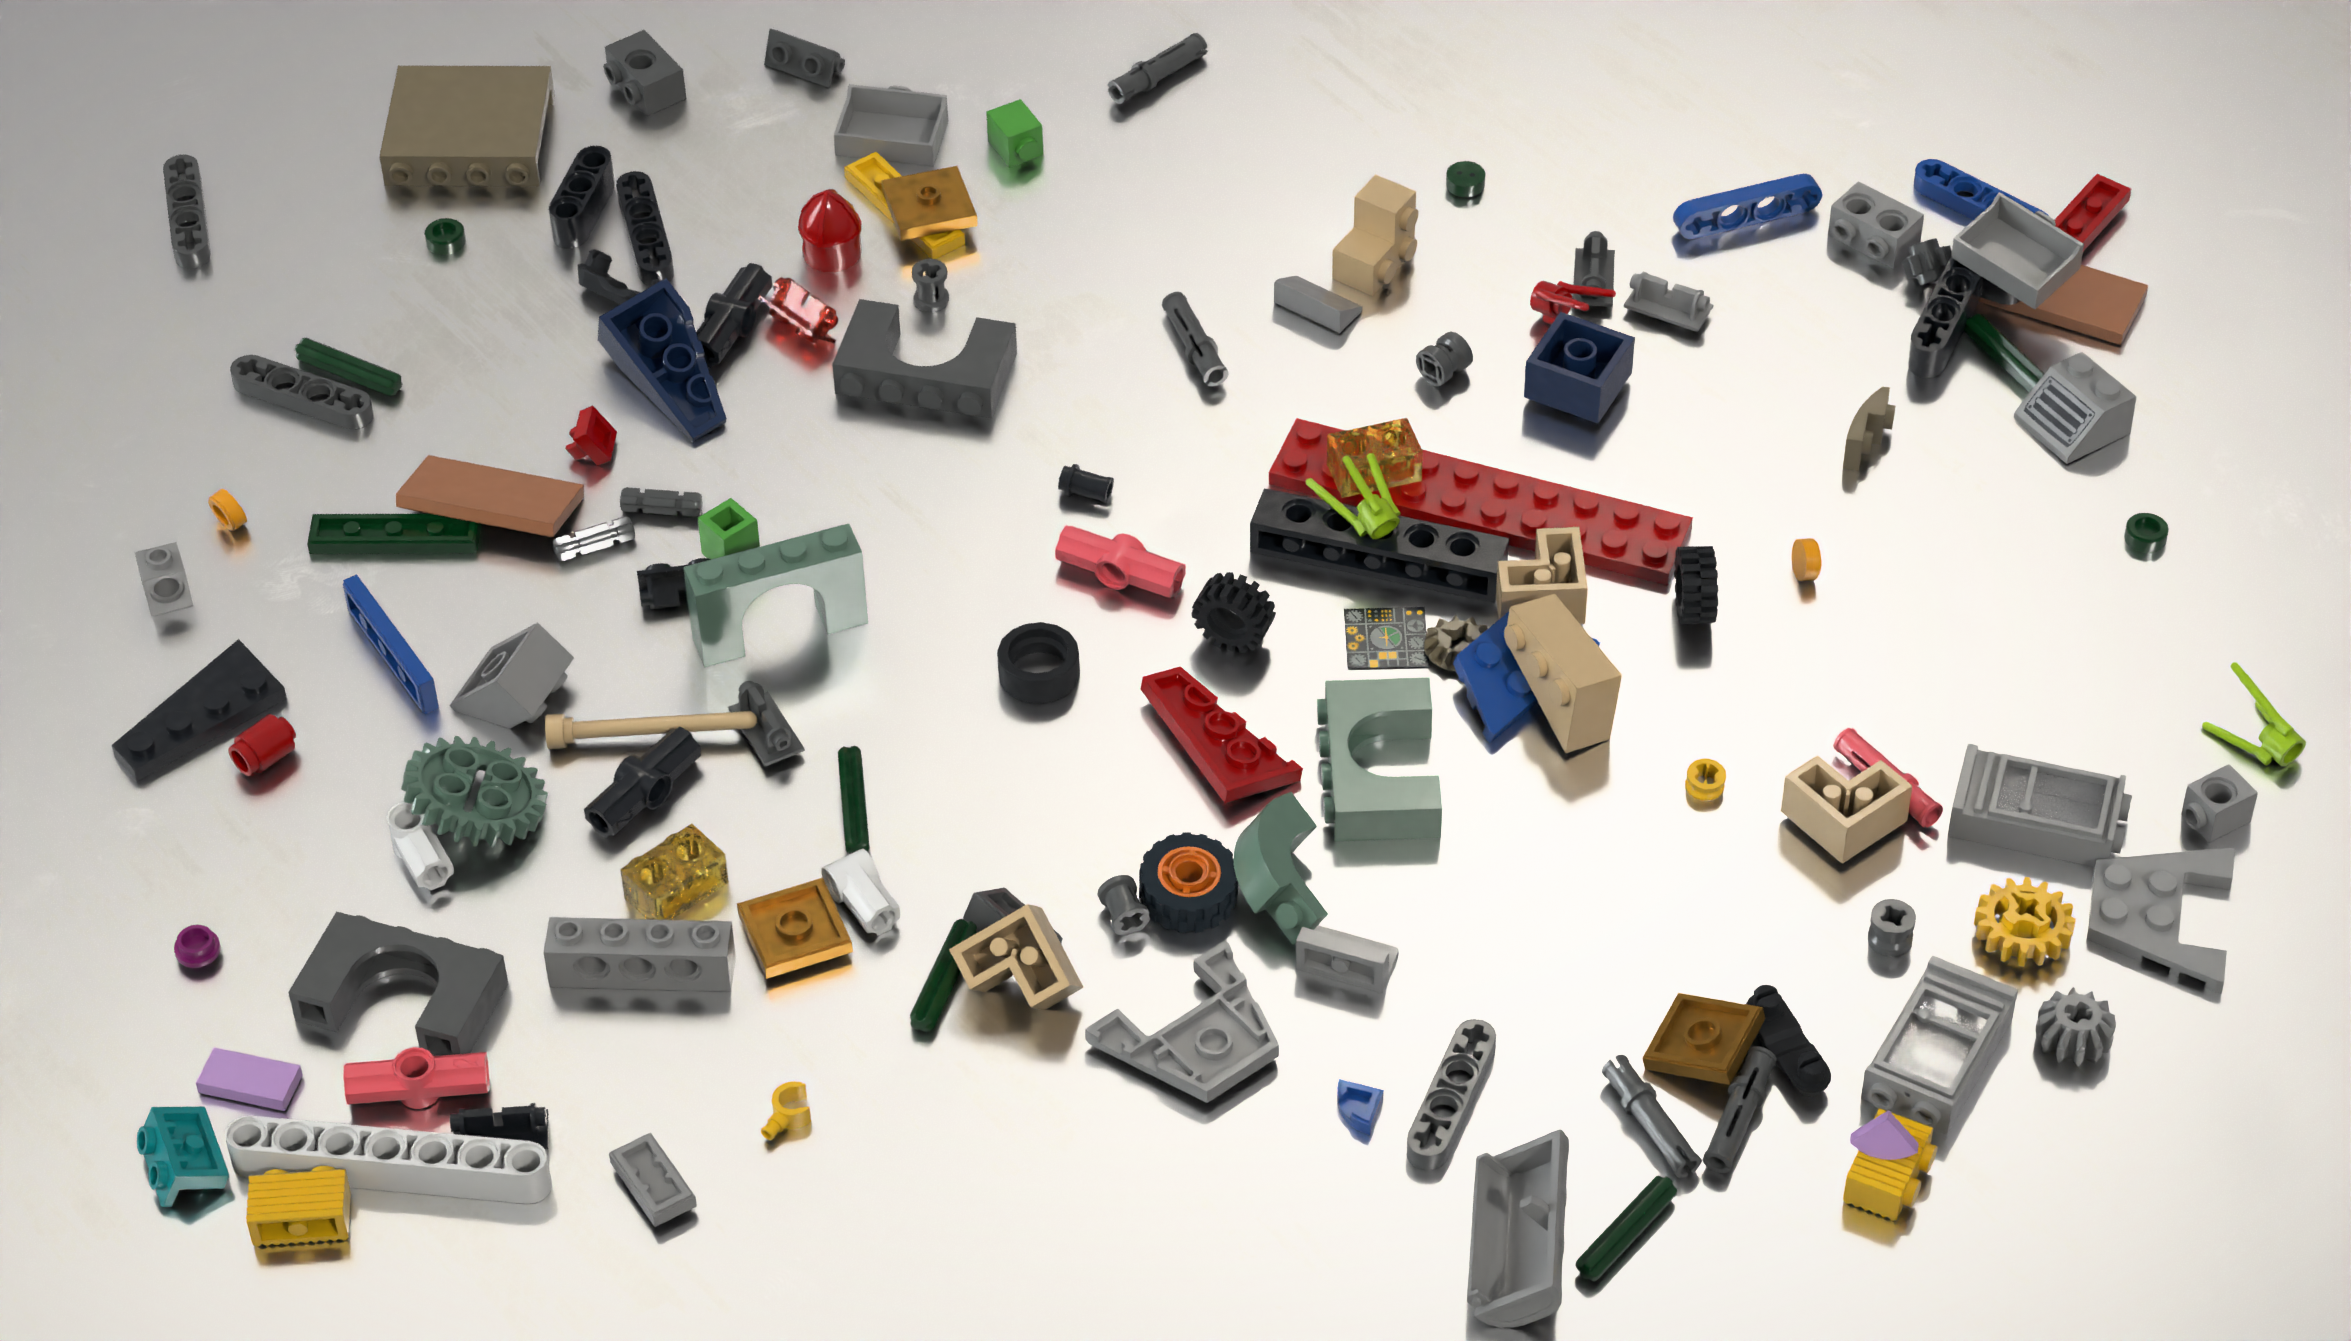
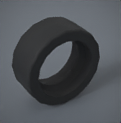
M1044 622L1021 625L1012 629L1003 637L998 647L997 657L1000 684L1009 695L1016 699L1034 704L1048 703L1065 697L1076 687L1080 676L1078 644L1071 633L1060 626ZM1033 653L1052 654L1064 661L1058 668L1042 673L1023 671L1014 665L1019 658Z

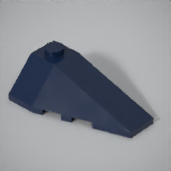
M667 278L599 317L598 341L620 370L692 442L726 423L727 418L713 377L710 375L706 364L701 341L698 340L690 308Z

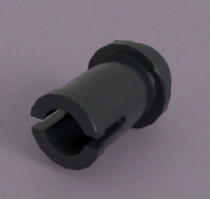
M1073 464L1071 467L1065 465L1059 477L1058 489L1065 491V495L1069 497L1072 494H1077L1107 503L1113 490L1114 478L1080 470L1078 464Z

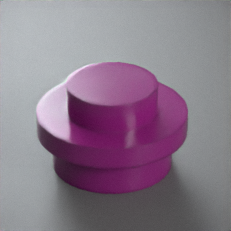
M191 925L184 928L178 934L174 944V953L177 961L190 968H199L212 963L218 957L221 950L218 936L204 925Z

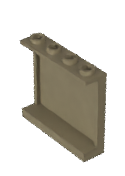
M398 65L379 155L384 185L540 187L538 171L539 152L547 106H553L555 98L551 66Z

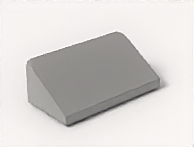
M1297 275L1280 278L1274 282L1275 303L1338 333H1341L1362 312L1361 305Z

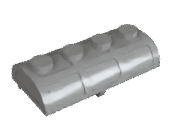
M1561 1128L1495 1156L1485 1152L1476 1157L1467 1302L1475 1308L1474 1317L1488 1325L1500 1328H1514L1526 1325L1551 1315L1562 1304L1567 1169L1570 1146L1569 1138Z

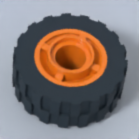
M1182 832L1181 835L1172 834L1166 836V839L1162 841L1158 840L1152 845L1151 850H1147L1144 854L1143 863H1140L1139 898H1141V903L1147 906L1150 919L1162 924L1163 928L1178 930L1179 933H1187V931H1195V933L1204 932V929L1210 927L1213 929L1219 926V922L1223 919L1226 920L1231 915L1232 908L1235 909L1238 881L1234 869L1233 853L1229 848L1226 849L1219 840H1213L1208 838V835L1201 833L1196 835L1191 834V832Z

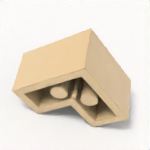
M1375 174L1354 196V227L1333 248V280L1371 296H1374L1384 284L1391 282L1397 269L1405 261H1410L1417 249L1415 224L1419 212L1416 209V191Z
M1579 527L1537 529L1535 560L1498 561L1496 601L1499 619L1510 610L1511 606L1556 594L1580 624H1585L1588 585Z
M1816 755L1785 775L1780 811L1843 864L1907 822L1912 785L1882 760L1848 781L1820 756Z
M1026 904L949 949L970 990L986 992L1014 976L1031 1008L1046 1010L1084 988L1042 907Z

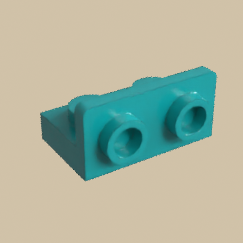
M205 1106L151 1107L144 1126H141L137 1132L136 1142L138 1152L144 1155L149 1169V1185L152 1190H156L161 1207H172L177 1193L181 1189H224L230 1175Z

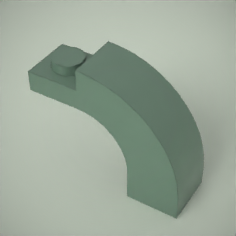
M1288 792L1269 802L1242 831L1235 844L1233 859L1238 884L1249 906L1255 914L1267 910L1294 945L1302 927L1314 930L1329 914L1302 880L1293 864L1291 853L1317 828V825L1293 793Z

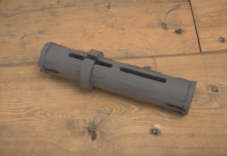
M1193 33L1183 41L1157 54L1152 59L1133 64L1130 71L1108 83V87H1110L1108 92L1111 98L1116 103L1122 104L1139 92L1152 90L1161 79L1206 55L1208 52L1206 50V41L1200 34Z
M1177 291L1168 294L1162 301V308L1166 311L1186 346L1188 360L1191 364L1197 366L1204 382L1208 386L1220 385L1227 379L1228 369L1218 356L1216 342L1213 338L1206 335L1198 318L1187 302L1186 296L1182 292Z
M1754 1046L1749 1049L1747 1059L1739 1076L1734 1077L1728 1087L1730 1097L1718 1121L1709 1147L1702 1158L1704 1165L1712 1171L1718 1173L1730 1171L1733 1159L1746 1134L1756 1107L1761 1106L1765 1100L1767 1092L1765 1085L1777 1061L1776 1056L1766 1048ZM1752 1082L1753 1084L1747 1098L1743 1099L1748 1084ZM1736 1119L1737 1121L1733 1128V1131L1730 1137H1728L1727 1133L1730 1129V1126L1733 1120Z
M1626 1055L1615 1056L1616 1061L1620 1065L1618 1068L1612 1059L1608 1060L1604 1064L1601 1073L1608 1079L1621 1097V1106L1628 1115L1635 1116L1678 1178L1688 1176L1683 1167L1684 1165L1689 1168L1691 1173H1694L1700 1167L1702 1159L1695 1153L1657 1101L1656 1090L1651 1083L1643 1082Z

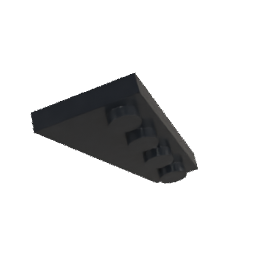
M238 639L111 746L114 757L138 782L286 700L285 688Z

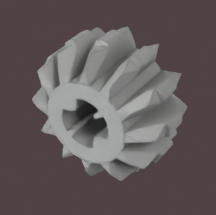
M2074 986L2068 992V995L2055 990L2050 1000L2043 1001L2037 1016L2035 1033L2036 1039L2042 1041L2043 1053H2057L2058 1064L2066 1058L2072 1059L2077 1067L2080 1066L2084 1058L2096 1064L2102 1053H2108L2114 1040L2113 1034L2115 1033L2116 1020L2115 1015L2109 1012L2108 1000L2095 1001L2093 990L2086 995L2078 994Z

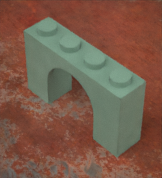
M849 523L683 567L692 639L704 668L746 657L742 630L744 614L756 598L779 586L800 584L813 588L815 607L827 634L868 624L863 555Z
M1430 677L1325 680V698H1317L1316 708L1317 724H1326V731H1319L1320 757H1328V764H1321L1322 790H1331V797H1324L1325 824L1333 823L1334 841L1441 838L1443 808L1439 775L1382 776L1365 770L1352 758L1362 747L1378 741L1432 739L1433 705Z

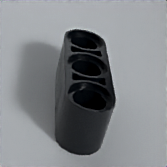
M593 145L581 149L549 205L552 237L554 243L559 247L566 249L577 248L587 241L614 191L615 180L612 157L607 148Z

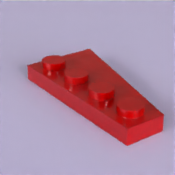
M1181 666L1142 677L1140 690L1224 803L1301 781L1303 768L1293 759L1286 762L1276 754L1277 746L1266 737L1258 739L1246 729V720L1236 712L1230 713L1222 709L1217 704L1218 697Z

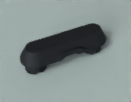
M596 249L589 251L585 264L581 263L577 266L579 285L618 304H622L641 293L628 289L625 283L610 277L607 273L612 261L610 255ZM655 279L651 281L652 283L650 287L660 282L661 280Z
M1767 984L1758 986L1746 1004L1763 1007L1766 1019L1758 1032L1763 1047L1770 1050L1776 1056L1777 1061L1775 1065L1786 1073L1791 1083L1801 1095L1806 1097L1818 1095L1831 1083L1832 1074L1827 1063L1814 1044L1809 1042L1802 1031L1800 1023L1782 999L1781 994L1778 993L1777 988Z

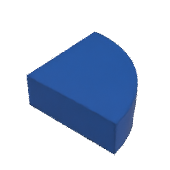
M1339 1079L1337 1084V1105L1341 1116L1357 1131L1371 1135L1384 1100V1090Z

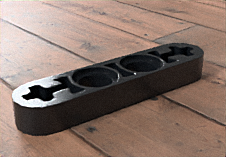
M631 171L624 173L616 181L617 195L638 277L647 285H651V281L655 279L662 281L667 278L670 281L674 276L672 254L652 181L643 172ZM632 190H638L640 196L633 198ZM640 212H647L651 214L645 218L632 217L634 214ZM644 238L658 239L656 242L650 244H643L639 242L641 239ZM657 258L658 266L652 267L650 260Z

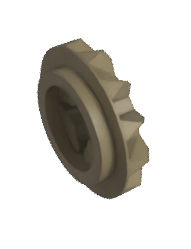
M1456 614L1451 621L1439 618L1435 627L1427 628L1424 640L1425 653L1437 666L1456 671L1453 662L1457 654L1488 629L1487 625H1477L1474 617L1466 621L1459 620ZM1459 637L1466 638V642L1461 641L1452 649V641L1458 640Z

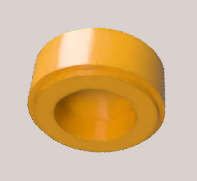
M220 489L209 497L208 503L212 512L228 530L235 531L247 522V517L242 507L225 489Z
M1813 538L1796 539L1793 543L1791 561L1793 572L1798 581L1816 580L1820 575L1822 566L1821 551L1817 541Z

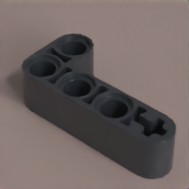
M1950 257L1912 331L1908 359L1909 369L1913 374L1922 378H1932L1940 375L1966 327L1968 317H1971L1980 298L2006 305L2017 304L2021 301Z

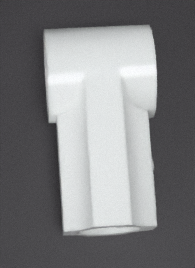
M398 803L391 808L387 815L394 853L403 859L418 888L425 887L431 891L444 886L447 879L454 874L452 862L432 827L422 824L425 814L412 815L411 809L413 804Z
M862 848L821 868L822 878L832 899L838 904L844 901L867 933H876L879 936L891 930L894 923L901 918L899 905L881 883L877 867L865 849Z

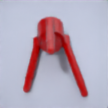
M1540 281L1531 293L1530 306L1532 310L1543 314V322L1551 325L1560 312L1568 314L1571 308L1582 311L1589 310L1587 303L1573 299L1571 294L1613 298L1616 296V291L1598 287L1571 285L1563 281H1559L1557 284Z

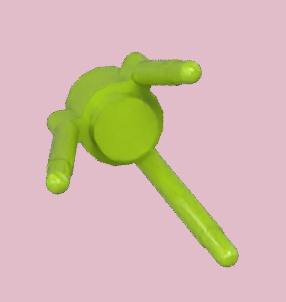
M1369 453L1367 459L1381 498L1378 494H1372L1351 458L1344 456L1342 459L1350 476L1364 497L1357 506L1359 511L1358 517L1312 478L1306 480V485L1351 523L1360 537L1368 533L1372 539H1379L1393 531L1400 522L1398 518L1400 511L1391 498L1382 471L1373 453Z
M2233 662L2231 669L2256 700V708L2269 722L2258 737L2262 746L2258 747L2207 721L2203 722L2202 728L2256 756L2264 765L2270 764L2273 760L2280 766L2289 765L2302 753L2306 746V741L2281 717L2237 662Z

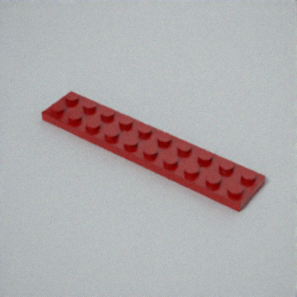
M1299 418L1295 419L1269 470L1268 484L1319 497L1306 485V480L1312 478L1339 502L1357 507L1364 497L1350 476L1342 459L1344 456H1349L1372 494H1378L1381 498L1367 459V455L1373 453L1380 466L1391 498L1400 511L1399 516L1509 538L1510 546L1535 552L1537 529L1579 527L1585 565L1667 586L1675 570L1674 561L1677 547H1685L1693 523V517Z

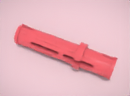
M1849 727L1839 733L1833 744L1837 752H1840L1861 772L1882 760L1912 785L1908 813L1922 827H1930L1938 821L1943 812L1942 805L1919 787L1918 780L1912 774H1904L1882 753L1860 736L1854 728L1851 729Z

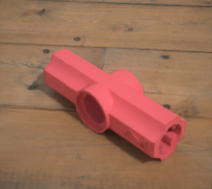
M1066 525L1060 533L1059 541L1055 548L1057 560L1095 572L1096 577L1102 584L1115 590L1124 589L1130 584L1175 599L1181 590L1182 582L1186 575V564L1147 552L1144 545L1137 538L1129 534H1117L1113 539H1109L1074 526Z
M413 1047L400 1052L393 1060L346 1063L344 1065L343 1079L347 1105L400 1100L411 1109H422L434 1104L439 1097L481 1094L490 1091L486 1052L433 1056L430 1051L424 1048Z

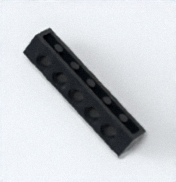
M1266 488L1263 489L1250 521V552L1493 603L1496 602L1498 561H1508L1509 538L1398 516L1400 519L1398 526L1384 537L1372 539L1368 533L1360 537L1353 525L1324 500ZM1343 504L1358 517L1359 511L1357 507Z

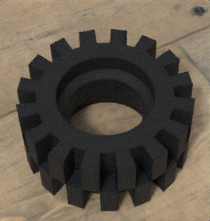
M1713 546L1677 547L1674 561V590L1676 592L1675 603L1677 606V617H1679L1678 621L1680 624L1715 623L1718 616L1717 606H1719L1718 570H1716L1717 559L1715 557V550Z
M1226 572L1224 577L1221 573H1217L1213 578H1209L1192 606L1191 616L1197 619L1194 625L1197 629H1205L1202 636L1206 639H1209L1211 636L1215 638L1214 645L1219 648L1224 643L1227 645V650L1234 652L1236 647H1238L1240 653L1247 652L1249 648L1254 650L1261 643L1276 616V612L1273 611L1275 604L1273 601H1267L1270 595L1266 590L1262 592L1257 590L1260 584L1256 581H1253L1251 585L1246 583L1247 576L1240 574L1238 579H1235L1233 572Z

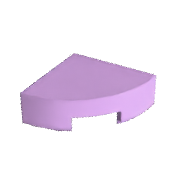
M1889 1110L1855 1130L1850 1135V1144L1871 1157L1895 1160L1918 1153L1919 1143Z

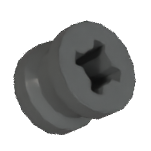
M1891 898L1879 901L1874 905L1871 911V925L1869 926L1867 939L1870 947L1875 952L1893 957L1908 952L1912 947L1913 930L1917 916L1910 904Z

